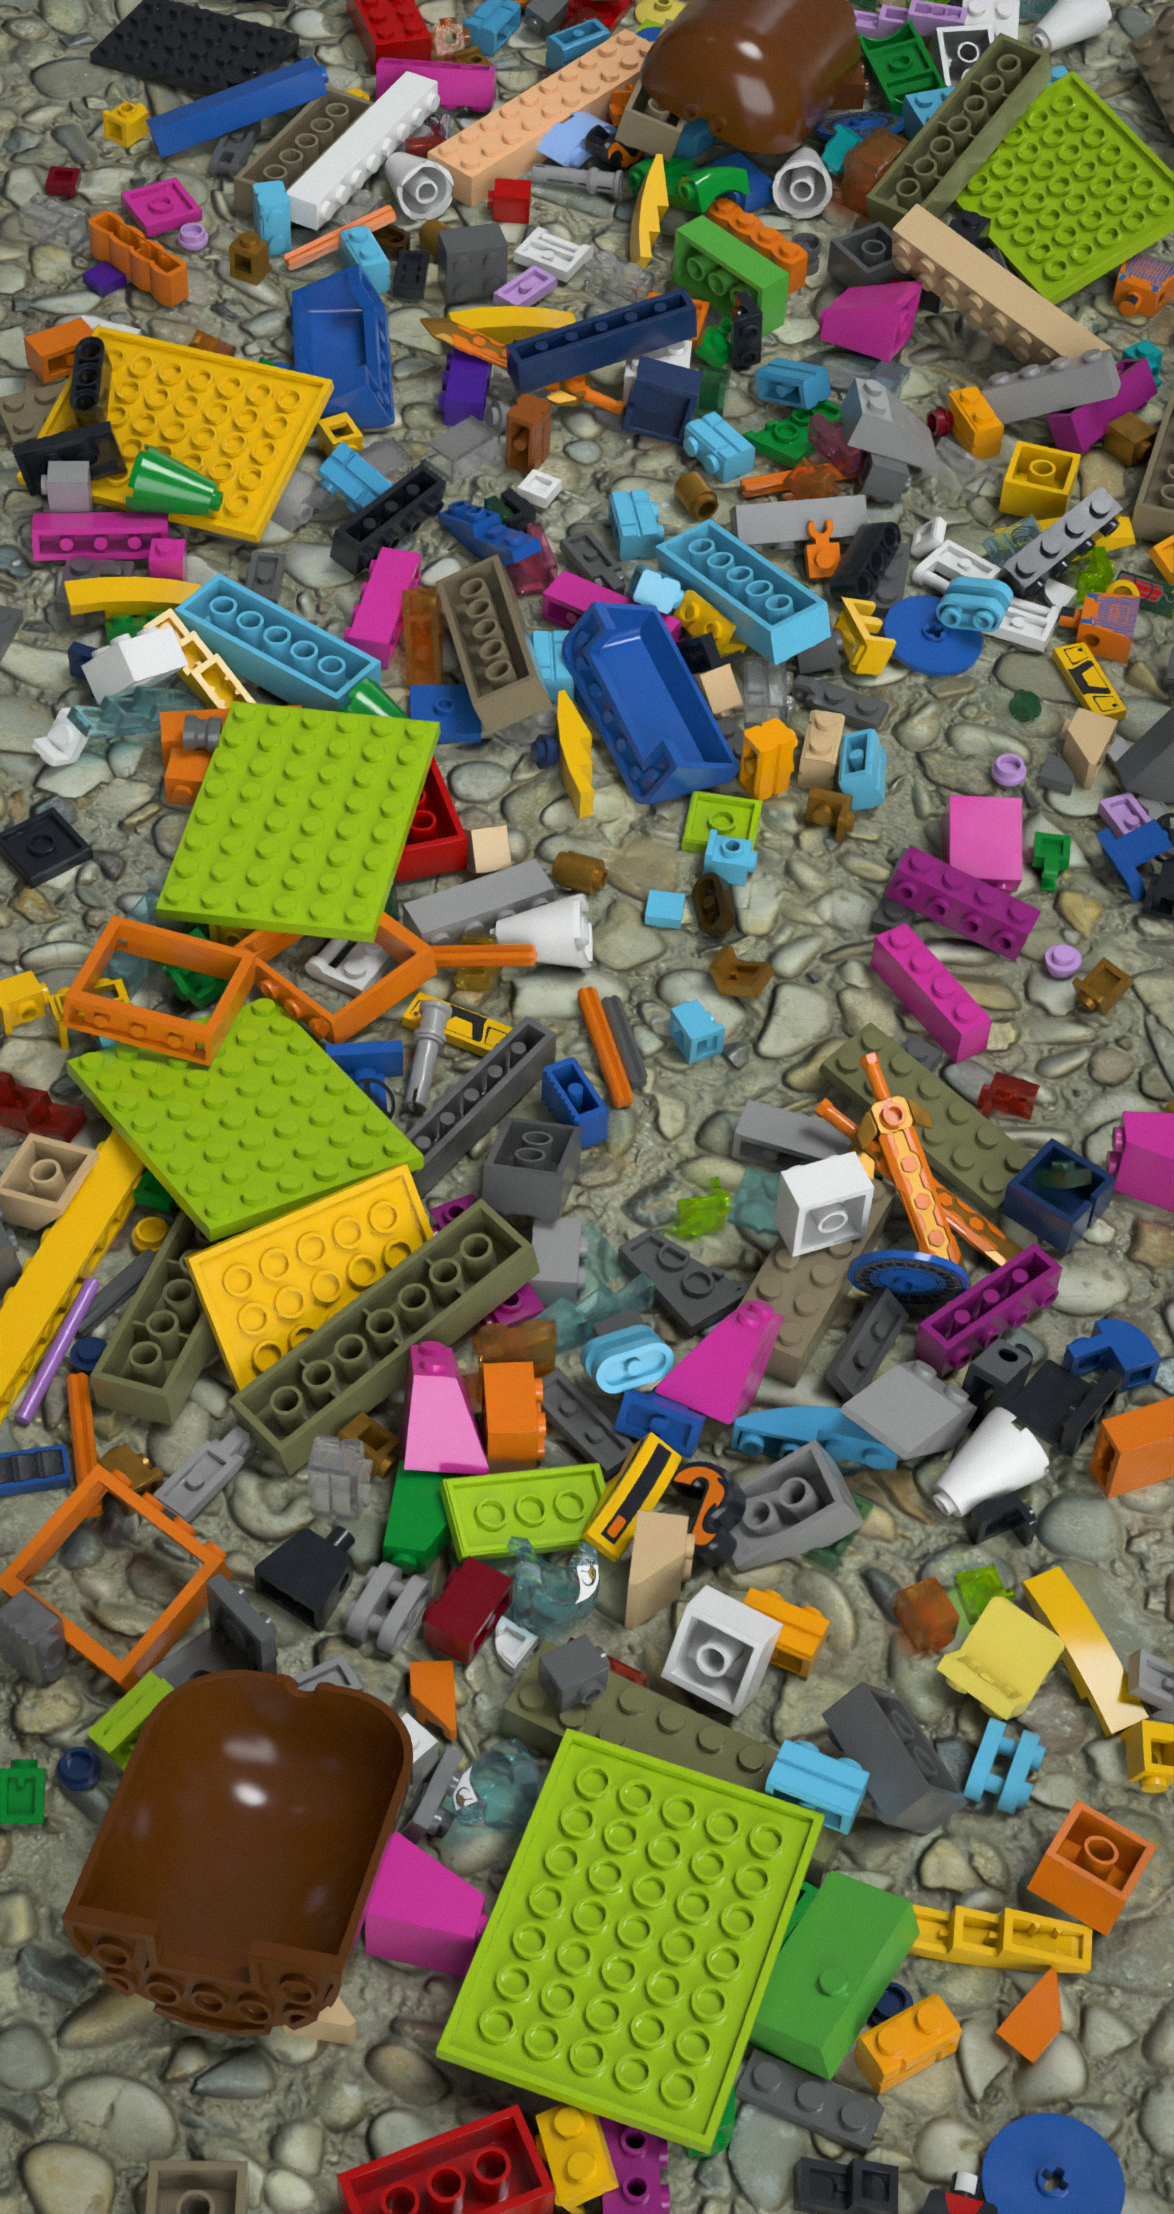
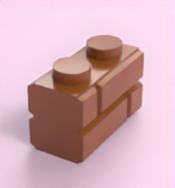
M527 393L522 394L516 401V405H513L507 412L505 461L507 467L529 474L533 469L538 470L541 467V463H544L550 455V416L552 410L550 401Z

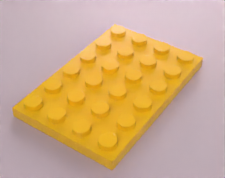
M401 1163L184 1258L236 1393L241 1391L434 1236L407 1164Z

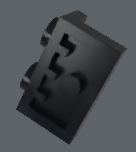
M747 291L735 294V307L732 308L730 367L732 370L761 363L763 312Z

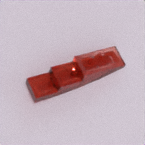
M0 1071V1126L25 1135L33 1133L70 1143L88 1119L83 1109L53 1103L47 1091L17 1085L11 1073Z

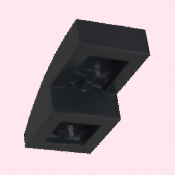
M801 2157L795 2165L794 2210L817 2214H898L899 2166L853 2158L845 2165Z

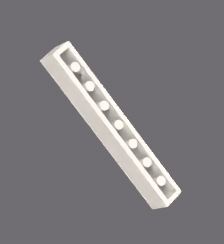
M406 71L287 191L290 199V221L316 231L326 221H329L333 214L342 205L347 203L349 197L357 189H360L373 173L377 172L383 162L403 142L407 141L415 129L420 127L424 120L437 110L440 102L438 81Z

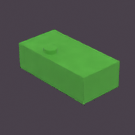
M703 215L675 230L672 281L701 301L710 302L711 308L721 315L725 314L729 319H732V308L735 307V294L747 291L763 312L762 337L784 325L790 275L788 272Z
M831 1870L819 1889L817 1896L778 1954L749 2039L750 2046L831 2081L920 1934L912 1902Z

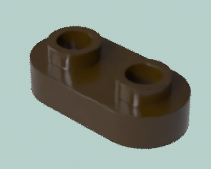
M389 224L372 232L384 254L389 257L398 258L399 250H410V234L402 228Z
M714 872L705 873L696 881L693 887V905L700 930L713 938H719L732 929L735 920V910L728 882Z

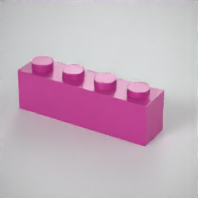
M383 57L376 64V100L406 71L438 81L439 104L442 105L443 109L455 110L459 109V106H469L472 111L485 112L488 111V108H493L496 102L497 66Z
M34 513L31 527L33 560H74L78 557H85L89 560L149 559L152 538H170L169 513Z
M381 547L377 560H371L368 575L369 581H364L360 593L361 603L354 605L352 627H346L343 641L380 660L381 668L388 669L421 580V554Z
M563 570L543 593L542 619L571 630L592 602L642 604ZM659 612L674 641L680 640L681 620Z
M904 923L875 936L870 966L950 1058L957 1064L986 1050L992 1024L991 1018L911 928Z

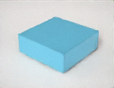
M649 889L644 925L681 929L685 894Z

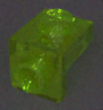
M1093 547L1087 570L1078 573L1075 588L1078 591L1076 600H1085V596L1089 592L1106 593L1107 588L1111 585L1115 575L1113 560L1108 559L1105 547Z
M719 1177L710 1178L708 1196L677 1200L675 1227L678 1236L689 1234L701 1235L706 1232L724 1230L726 1214L731 1213V1199L729 1191L722 1190Z
M996 1565L955 1573L953 1583L969 1625L976 1624L993 1597L1003 1596L1011 1603H1014V1592L1012 1588H1004Z

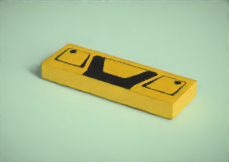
M1085 642L1053 648L1052 658L1083 709L1116 720L1125 719L1127 709Z
M420 991L402 1016V1025L416 1030L419 1028L421 1019L418 1010L422 1001L438 1000L448 1004L453 1012L451 1019L446 1022L445 1026L446 1042L482 1057H485L513 1029V1027Z

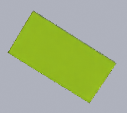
M599 1463L442 1479L439 1484L458 1563L465 1562L468 1557L480 1561L594 1547L581 1536L606 1488Z

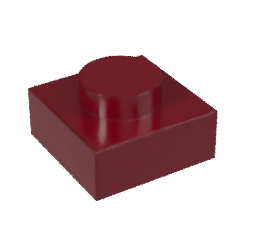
M50 166L45 183L46 194L58 195L60 197H76L81 182V168Z

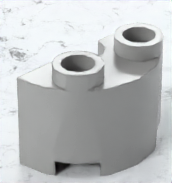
M295 469L270 520L291 533L310 520L314 508L321 512L325 508L330 507L336 501V494L333 496L319 484L317 479L306 472H299Z

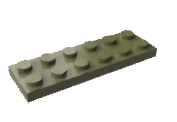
M872 1022L867 1024L821 1063L819 1072L868 1112L870 1107L876 1103L859 1058L874 1052L877 1053L880 1060L879 1065L891 1098L900 1096L905 1098V1101L911 1099L930 1114L934 1125L933 1129L914 1126L928 1164L990 1217L1002 1208L1007 1184L1033 1158V1156Z

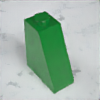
M400 1460L383 1543V1562L385 1561L401 1568L402 1574L413 1572L425 1574L452 1539L439 1484L442 1479L477 1476V1474L404 1470L403 1460Z

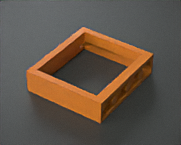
M383 912L374 941L385 952L399 961L401 965L332 1015L266 964L304 935L256 930L233 946L234 948L257 954L254 984L260 988L266 998L276 1000L294 1020L300 1019L309 1026L317 1038H324L330 1044L344 1043L437 974L434 948Z
M112 915L64 997L63 1026L211 1066L254 984L257 954ZM118 939L125 940L127 943L119 942ZM116 950L230 981L207 1025L91 994ZM80 1011L85 1012V1017L78 1015ZM197 1043L203 1044L204 1049L197 1048Z
M97 1464L0 1575V1589L10 1599L21 1590L26 1589L63 1619L62 1627H64L66 1644L128 1693L140 1681V1677L160 1662L208 1605L206 1582L219 1573L228 1581L233 1573L223 1561L227 1554L210 1540L204 1545L193 1537L196 1531L185 1520L176 1516L172 1521L162 1513L165 1507L148 1492H145L142 1496L131 1489L134 1483L117 1468H114L110 1473ZM108 1491L203 1564L122 1662L26 1586Z

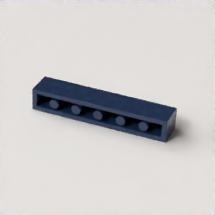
M680 288L506 345L508 375L519 394H524L697 337L696 306L685 289Z

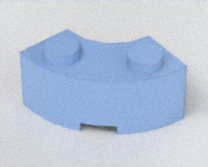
M574 112L570 114V119L565 123L557 122L546 133L536 150L563 167L579 169L588 158L593 156L585 149V138L590 129L599 124L610 135L616 134L617 128L588 112Z

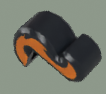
M598 124L591 128L585 138L586 151L615 170H623L625 172L637 164L643 157L644 151L627 147L622 142L614 140L616 134L610 135L601 125Z
M696 1461L687 1463L676 1469L669 1483L680 1495L700 1500L688 1533L696 1534L694 1553L697 1554L702 1563L708 1567H717L729 1561L735 1552L737 1540L729 1531L741 1521L744 1515L746 1495L726 1469L711 1462Z

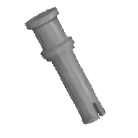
M534 163L531 180L532 183L586 189L589 194H595L596 192L614 194V197L620 198L623 189L624 172L623 170H617L616 173L600 171L598 167L580 170Z
M424 1000L420 1003L418 1010L421 1019L419 1028L414 1031L412 1038L416 1050L405 1100H403L402 1105L405 1110L414 1113L415 1104L418 1105L417 1113H424L427 1110V1101L438 1051L445 1047L447 1040L444 1031L446 1022L451 1019L453 1010L448 1004L438 1000Z

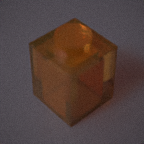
M935 1576L897 1591L893 1614L917 1654L931 1648L932 1650H940L948 1646L955 1639L960 1616Z

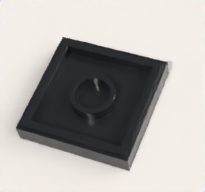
M54 807L0 833V855L31 889L94 858L93 849Z

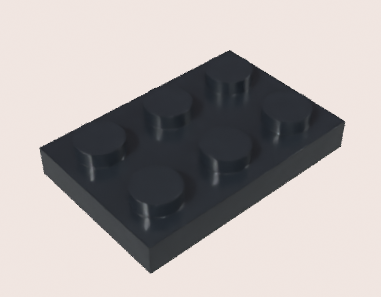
M110 421L94 423L90 426L12 445L15 460L31 496L42 494L41 475H47L48 461H89L91 481L127 472L126 462Z

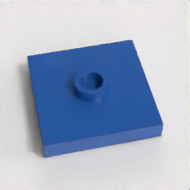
M410 685V719L440 722L441 733L438 743L481 742V720L472 705L467 685Z

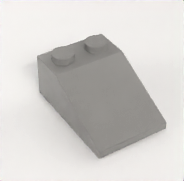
M992 24L936 27L929 43L931 59L945 85L948 87L958 85L994 41Z
M855 377L840 407L847 445L936 471L939 465L930 429L884 385L873 379L863 380Z
M915 1360L895 1365L843 1404L840 1412L904 1460L954 1448L978 1407L968 1401L969 1395L963 1389L954 1384H945L935 1376L937 1372L934 1368L923 1361Z
M815 1439L739 1484L746 1495V1510L741 1521L729 1531L737 1540V1547L732 1559L739 1571L829 1546L865 1525L835 1460Z

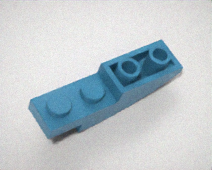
M824 1406L775 1408L738 1417L735 1419L731 1448L741 1450L749 1455L760 1454L782 1459L815 1439L834 1460L845 1459L866 1464L874 1469L885 1468L896 1471L899 1457L898 1454L840 1412L841 1408Z

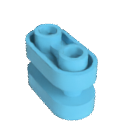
M958 576L950 581L945 595L936 609V615L942 624L950 628L993 632L1000 627L1005 612L1013 600V592L1006 583L999 580Z
M634 1325L591 1339L581 1351L580 1362L583 1369L603 1391L615 1394L664 1378L673 1367L674 1355L668 1345L649 1326Z
M990 1717L963 1795L977 1802H980L984 1790L1000 1795L996 1809L1014 1815L1016 1807L1024 1810L1026 1808L1033 1787L1032 1783L1026 1782L1029 1769L1038 1772L1046 1747L1038 1744L1040 1735L1027 1730L1023 1731L1020 1742L1003 1736L1007 1723ZM997 1753L1013 1758L1007 1779L990 1773Z

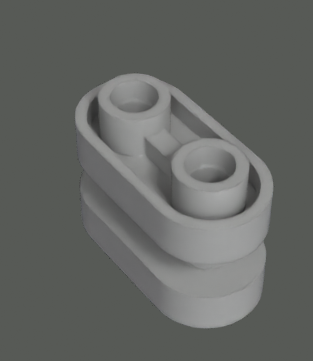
M384 1561L378 1568L373 1566L369 1570L363 1584V1593L358 1601L353 1599L349 1603L342 1622L347 1625L346 1634L362 1642H365L372 1632L379 1634L377 1648L395 1656L401 1650L422 1615L431 1595L432 1582L414 1575L405 1585L400 1582L402 1569ZM392 1599H396L397 1601L386 1618L382 1617Z

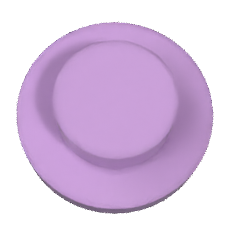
M187 223L180 228L178 243L187 250L197 251L207 245L208 233L205 231L204 226L199 223Z
M1003 754L992 764L991 776L1002 785L1015 786L1024 781L1026 767L1019 756Z
M1058 944L1046 951L1044 962L1052 976L1066 979L1073 976L1079 970L1082 957L1074 947Z

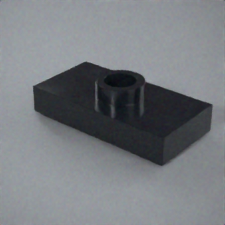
M399 250L393 284V297L424 299L430 252Z

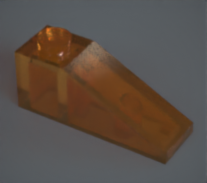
M436 587L402 590L407 689L410 690V685H442L444 622L443 605Z

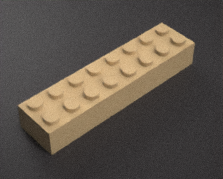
M916 204L892 229V262L897 270L904 274L908 273L916 280L923 282L922 288L924 290H931L940 297L945 306L950 309L955 308L964 315L969 324L974 327L979 326L988 333L993 342L998 345L1003 344L1011 350L1015 358L1020 362L1043 366L1063 356H1068L1070 359L1080 357L1084 352L1091 349H1100V351L1111 349L1112 352V348L919 204Z

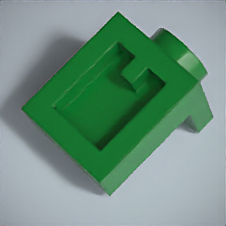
M15 1759L11 1760L10 1768H0V1824H45V1794L48 1769L38 1768V1760Z

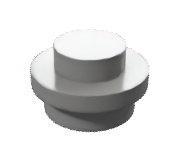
M500 400L493 401L485 414L486 424L493 433H502L503 430H506L507 412L511 409L509 404H504Z

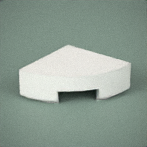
M1051 578L1046 581L1047 584L1044 587L1043 597L1048 603L1049 608L1053 605L1060 608L1062 606L1070 607L1076 600L1078 590Z
M501 1616L496 1626L495 1652L501 1665L514 1676L538 1645V1636Z

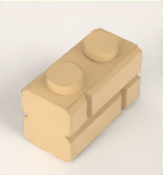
M812 710L810 712L799 766L797 786L800 788L811 789L812 786L832 791L843 737L844 715L821 710Z

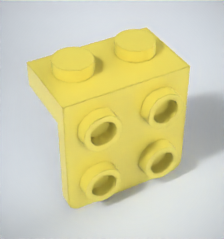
M996 1596L989 1601L960 1650L945 1654L936 1669L946 1676V1683L954 1690L963 1694L970 1693L981 1702L980 1707L985 1713L998 1720L1003 1718L1009 1720L1025 1712L1064 1650L1065 1645L1059 1636L1005 1597Z

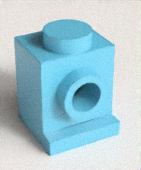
M710 829L703 875L708 872H714L724 878L729 884L745 886L748 872L755 873L758 851L752 850L753 841L717 835L718 830Z
M698 999L691 1002H683L671 1008L669 1034L689 1064L723 1052L725 1027L722 1023L716 1025L711 1012H706Z

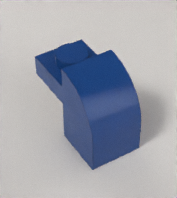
M1101 1319L1095 1321L1090 1338L1080 1337L1066 1346L1061 1366L1078 1377L1102 1369L1105 1372L1111 1369L1123 1376L1120 1394L1155 1382L1161 1357L1149 1338L1136 1326L1122 1320Z

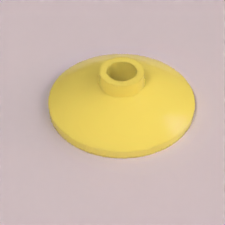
M644 0L635 9V19L640 25L646 19L664 24L666 18L673 21L686 5L678 0Z

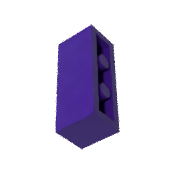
M453 348V352L447 351L446 371L449 372L443 373L442 391L446 392H440L438 410L439 412H444V425L482 429L492 364Z

